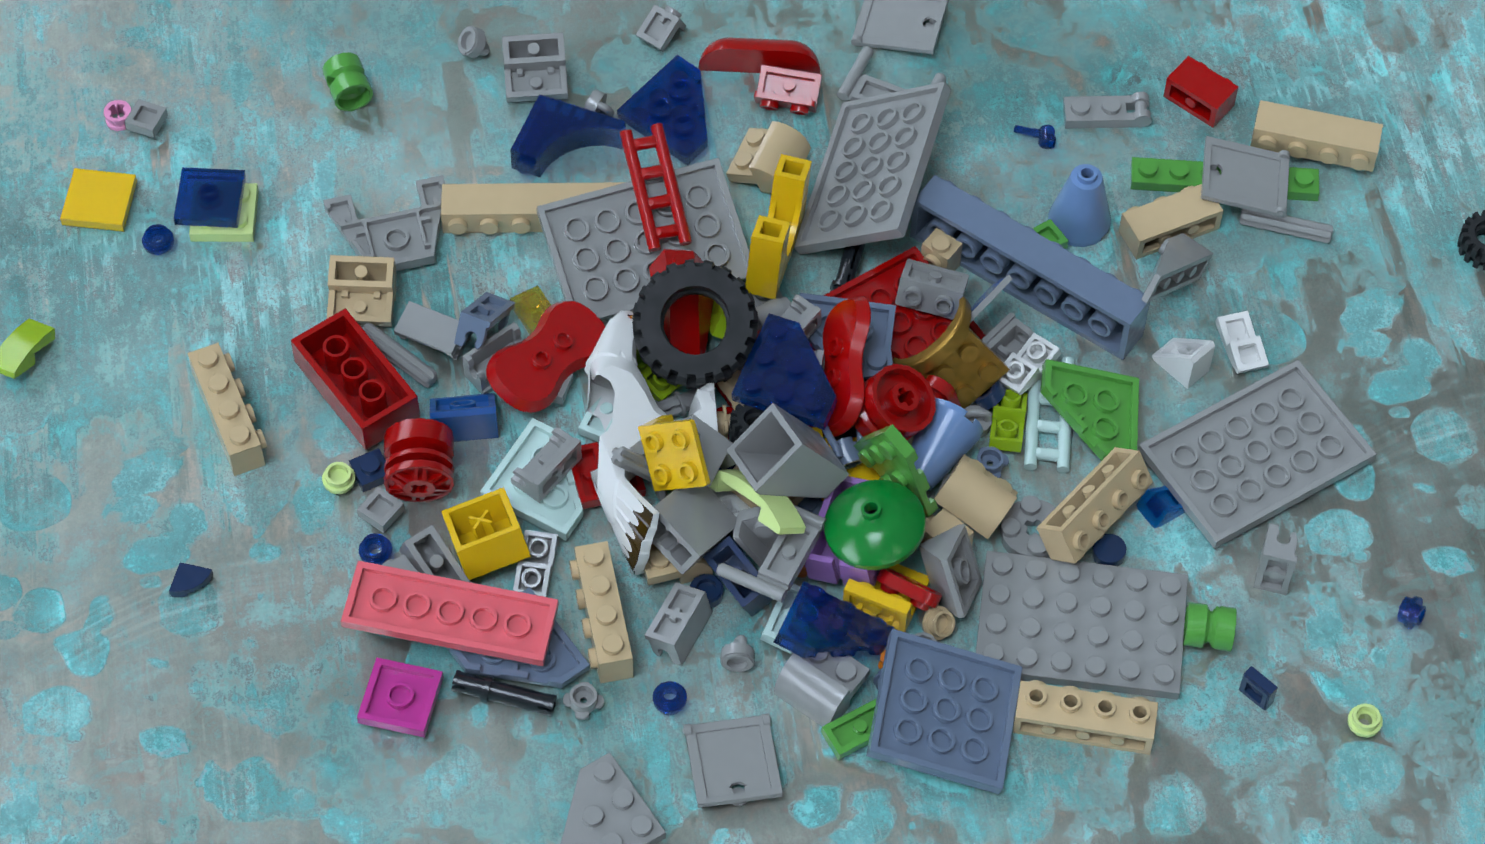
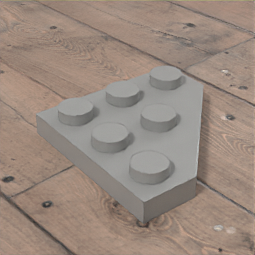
M610 752L580 769L561 844H657L666 839L665 830Z

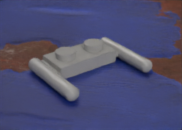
M865 46L862 48L840 87L837 96L843 101H853L906 89L865 74L861 76L873 55V49ZM937 73L931 84L946 82V76L943 73Z
M795 506L806 526L805 532L802 534L778 535L761 565L757 577L725 563L718 565L716 573L720 577L782 603L786 598L787 591H790L818 541L820 532L824 530L827 519Z

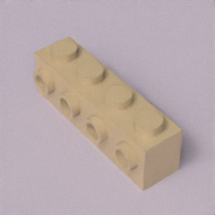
M1260 100L1250 146L1278 153L1281 150H1287L1290 152V156L1295 158H1305L1325 164H1335L1355 170L1373 172L1379 151L1383 124Z
M219 342L187 353L192 375L233 475L237 476L265 466L262 449L267 448L266 440L261 429L256 431L252 423L256 422V417L251 404L244 405L242 397H245L246 394L240 378L234 379L231 372L235 371V367L230 354H223Z
M1115 447L1037 527L1051 560L1076 564L1153 483L1139 450Z
M608 541L575 546V560L569 561L572 580H578L580 589L575 590L578 609L585 610L586 618L581 619L584 638H590L592 648H588L591 669L597 668L600 684L634 678L633 656Z
M1038 680L1020 681L1013 733L1150 755L1155 735L1158 702L1149 701L1144 697L1127 698L1115 696L1107 691L1097 693L1083 691L1075 686H1051Z

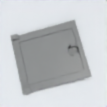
M864 0L851 44L854 46L934 54L949 0ZM929 19L930 22L923 26V23Z
M1206 136L1201 199L1269 214L1279 218L1285 217L1287 215L1290 152L1281 150L1278 153ZM1217 166L1221 169V175L1219 171L1216 169Z
M769 713L762 714L761 716L683 725L682 731L686 736L698 808L724 804L742 806L747 801L783 797ZM737 784L744 785V788L737 787L732 789L731 787Z

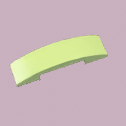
M740 469L718 470L711 486H709L715 492L737 491L761 507L758 521L778 535L802 534L805 532L806 526L787 496L760 495L756 493Z

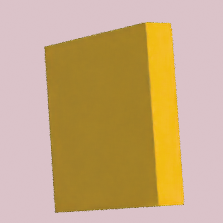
M74 168L60 217L61 224L124 232L137 184L136 175Z

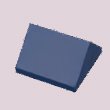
M495 393L430 399V419L446 424L453 432L454 442L499 438Z

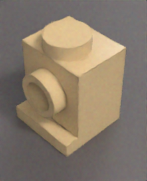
M936 228L922 243L921 254L924 256L923 259L927 260L930 265L955 271L960 266L963 243Z

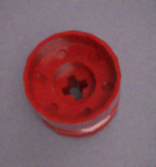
M425 418L406 419L396 422L387 428L384 435V456L386 459L384 464V486L386 491L395 498L408 502H431L451 493L454 487V464L452 461L454 457V436L452 430L444 423Z

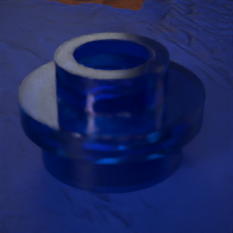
M155 224L145 230L142 244L148 253L161 255L171 250L174 245V236L166 226Z
M369 534L359 545V556L363 562L382 565L392 556V544L381 534ZM375 549L381 550V552L376 554L370 553L372 550Z
M1406 596L1403 599L1398 610L1397 621L1403 623L1405 628L1412 629L1415 625L1422 623L1426 614V606L1423 605V599L1418 596L1413 598Z
M663 682L653 692L655 708L665 715L677 714L687 703L686 690L677 682ZM674 694L676 697L669 700L664 695Z

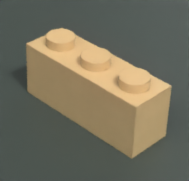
M1202 184L1188 186L1181 190V192L1167 197H1158L1151 203L1140 207L1134 206L1123 212L1119 233L1137 260L1158 252L1162 243L1167 238L1184 233L1193 239L1219 229L1224 210L1217 202L1201 199Z

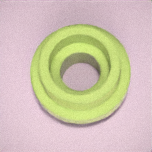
M1364 703L1351 709L1347 723L1354 734L1367 738L1379 733L1383 719L1375 706ZM1365 719L1370 725H1364L1359 720Z

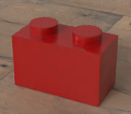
M1188 55L1167 77L1163 97L1214 128L1234 107L1238 86L1233 84L1228 78L1222 77L1209 69L1204 63L1198 62Z

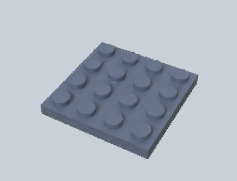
M892 629L888 636L866 756L999 794L1004 784L1022 666Z

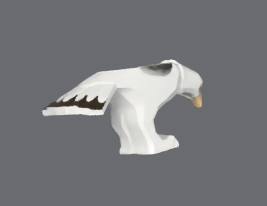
M625 310L617 313L606 324L592 354L586 361L584 370L588 376L587 411L601 420L605 431L612 419L608 431L599 437L598 468L590 472L605 516L611 523L621 550L634 575L644 573L648 562L660 512L646 501L630 484L629 481L636 475L612 463V450L615 447L620 448L624 446L645 457L638 426L667 414L657 406L643 375L637 367V347L634 341L632 326L633 312ZM707 383L700 389H697L690 405L688 416L694 414L718 432L714 383ZM601 397L594 413H592L590 407ZM605 402L611 403L613 405V412L611 414H603L600 411L601 404Z

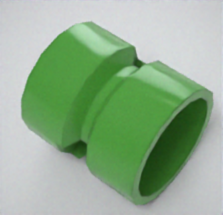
M351 52L336 54L324 63L322 68L323 75L330 88L335 106L338 109L354 111L364 107L371 101L373 90L367 76L364 74L365 70L361 60L356 54Z
M1188 602L1185 613L1183 646L1202 648L1206 642H1209L1215 650L1231 652L1236 628V608L1216 606L1213 611H1210L1207 604Z

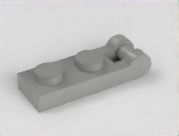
M1136 92L1128 96L1064 97L1063 114L1065 129L1146 127L1152 122L1151 112L1147 110V107L1150 105L1149 95L1146 92ZM1127 110H1135V112L1127 113Z

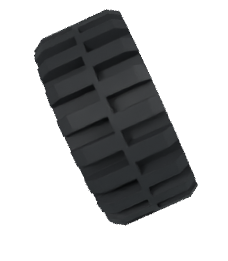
M695 259L685 260V263L676 265L674 262L667 265L665 271L661 273L657 271L650 277L651 281L647 286L644 285L639 292L638 301L633 309L632 326L634 341L643 362L651 368L652 373L658 378L663 377L667 380V383L676 387L678 384L686 386V389H696V387L704 386L707 383H714L715 386V383L720 381L726 382L731 379L737 370L740 371L744 367L746 360L752 354L758 332V312L755 308V300L752 293H749L746 289L744 281L740 277L736 278L732 275V270L725 266L722 268L717 267L713 261L704 260V263H696ZM689 295L706 296L714 300L723 310L726 317V332L722 341L713 350L699 355L686 354L676 349L668 340L664 330L665 316L670 306L682 297Z

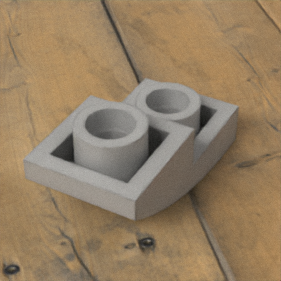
M524 530V539L531 557L517 562L513 591L523 592L530 587L536 595L547 597L559 536L558 534Z

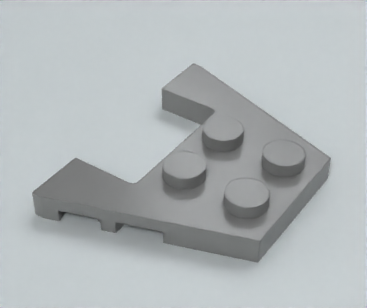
M441 175L416 181V188L421 203L419 208L358 220L350 194L323 200L324 209L357 256L394 257L396 271L433 264L436 258L440 228L442 184H445L444 176Z

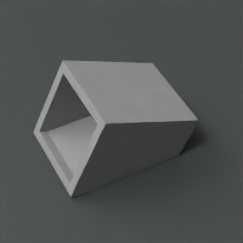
M774 403L727 449V452L754 491L760 495L827 498L849 475L820 433Z

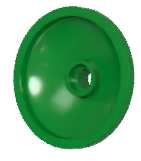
M869 480L855 484L840 493L828 508L825 516L827 520L824 525L828 546L838 559L855 568L879 570L897 565L914 553L924 537L926 517L921 501L904 485L889 480ZM876 510L873 514H867L869 511Z

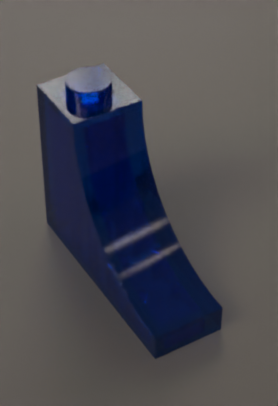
M539 94L510 149L512 169L525 175L531 174L541 177L552 162L573 150L589 146H608L622 149L620 132L626 130V122Z

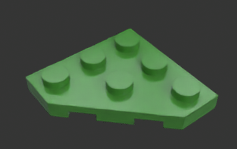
M1049 359L1045 360L1042 365L1041 394L1101 461L1115 447L1137 450L1139 378Z
M893 424L862 437L853 445L858 450V458L865 466L873 468L879 474V480L893 481L910 489L921 501L926 518L938 509L936 501L931 497L928 499L926 491L930 486L924 471L920 468L916 470L914 462L918 459L915 449Z

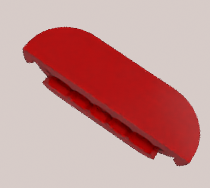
M727 37L718 39L705 48L699 60L698 70L760 73L761 65L820 74V64L813 50L799 41Z

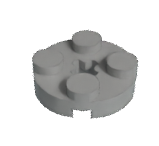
M1031 495L1025 496L1021 501L1014 503L1000 524L1001 542L1005 550L1012 554L1050 558L1040 535L1035 532L1032 535L1027 534V526L1038 527L1056 507Z

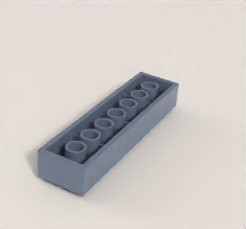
M934 175L917 195L911 221L910 237L923 243L936 228L942 230L945 234L963 243L961 267L992 285L1009 274L1013 279L1003 289L1004 292L1121 360L1125 359L1143 336L1150 302L1145 303L1142 301L1144 293L1141 290L1126 285L1113 274L1105 273L1093 266L1085 258L1072 254L1059 243L1046 239L1031 227L1018 223L1005 212L992 208L979 197L964 192L951 181L944 180L937 175Z

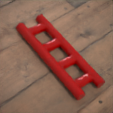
M657 123L650 127L652 136L634 139L631 129L620 132L649 252H656L661 249L659 241L661 239L678 236L680 246L692 243L662 123ZM656 148L660 165L641 168L637 151ZM663 177L667 194L649 198L645 180ZM671 207L675 224L656 227L652 210Z

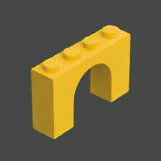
M784 154L780 156L774 173L768 216L759 215L751 236L745 284L748 292L753 295L776 299L805 214L812 165L810 160Z

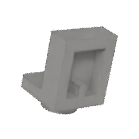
M655 4L636 33V36L664 52L678 29L684 31L686 25L680 19L682 14L668 5L663 9Z

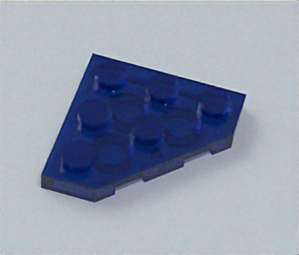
M676 55L617 109V118L645 137L652 136L650 128L652 125L662 123L670 154L687 166L708 147L701 70L679 55Z
M769 313L731 393L732 401L763 411L774 403L803 423L825 430L837 404L836 395L800 323Z
M803 581L773 643L802 658H815L818 653L829 652L832 657L854 656L857 651H868L870 655H881L887 646L889 633L894 627L888 625L879 617L871 616L857 609L852 603L842 601L826 593L821 587Z

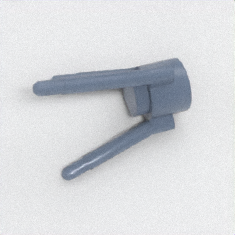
M816 411L814 415L834 454L845 469L860 465L862 462L858 458V450L853 445L863 436L856 429L857 441H853L852 437H845L836 441L821 413Z

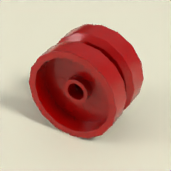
M902 364L885 366L864 382V402L861 413L854 424L857 431L863 437L893 424L903 437L909 440L932 422L936 411L935 395L930 383L920 372L912 367Z

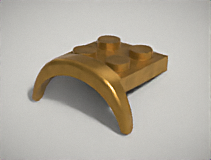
M965 297L959 299L957 313L949 327L931 346L912 357L905 359L894 358L892 360L894 364L912 367L920 372L925 379L928 375H935L947 381L955 389L963 409L970 406L1010 370L969 328L971 306Z

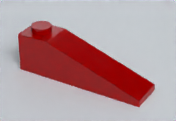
M664 249L649 266L650 277L657 271L659 273L665 271L666 266L674 262L676 265H680L689 259H695L696 263H704V261L694 251ZM689 295L678 299L670 306L665 316L664 330L668 340L676 349L692 355L705 353L714 300L702 295Z

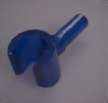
M1047 124L1041 126L1040 129H1033L1015 125V133L1039 138L1038 144L1041 148L1052 149L1055 147L1056 137L1053 126Z

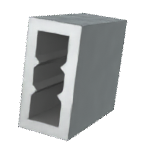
M709 487L675 489L654 506L660 513L652 543L683 575L730 535L735 527L737 517Z

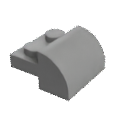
M563 32L502 36L507 103L568 99Z
M814 632L797 654L793 652L784 665L775 683L774 694L819 725L824 726L840 718L850 706L851 698L869 677L870 669Z

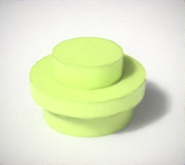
M334 462L323 472L322 481L327 491L333 494H343L353 488L356 477L354 470L346 463Z

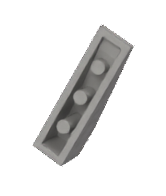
M1184 233L1167 238L1158 251L1161 256L1155 265L1142 301L1149 303L1199 280L1213 252Z
M433 525L403 542L399 552L407 557L418 572L470 582Z

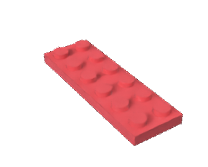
M358 561L341 618V626L544 666L559 601L558 599Z

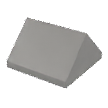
M959 524L921 543L919 549L931 588L942 594L939 605L947 608L956 617L964 618L982 583V578L966 525Z

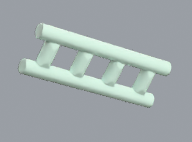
M1064 357L1062 359L1064 363L1075 365V359L1072 357ZM1040 378L1028 389L1024 468L1030 471L1037 468V460L1057 462V471L1059 473H1068L1070 471L1072 427L1060 414L1059 421L1039 420L1040 405L1052 406L1041 394ZM1039 433L1058 434V449L1038 447Z

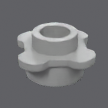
M581 682L575 685L570 693H566L563 696V704L566 707H571L577 719L586 720L589 717V713L603 707L604 698L601 695H597L595 688L589 682ZM581 699L587 700L585 703L580 702Z

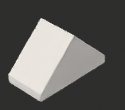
M1172 338L1156 351L1152 358L1188 389L1210 371L1215 344L1213 340Z

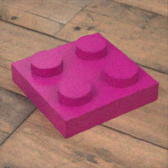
M376 657L357 715L358 724L425 738L444 678L443 671Z

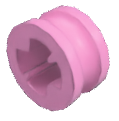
M114 100L105 106V122L111 130H126L125 120L132 110L126 101ZM119 113H124V116L120 117ZM117 114L118 118H113V115Z

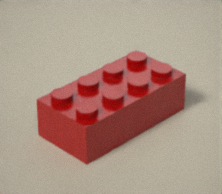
M346 308L291 339L295 363L365 450L384 440L387 428L394 423L406 419L420 418L418 396Z

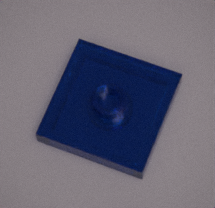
M182 167L173 218L175 225L238 228L246 181L245 170Z

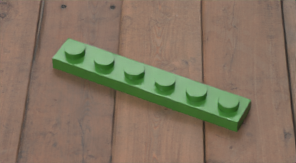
M1132 157L1130 189L1181 192V190L1188 186L1202 184L1203 161ZM1217 166L1216 169L1219 171L1221 175V169ZM1289 167L1287 199L1318 201L1319 169Z

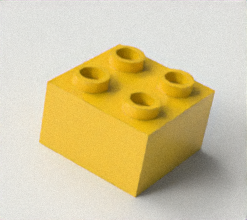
M504 487L441 511L464 573L469 580L531 557Z

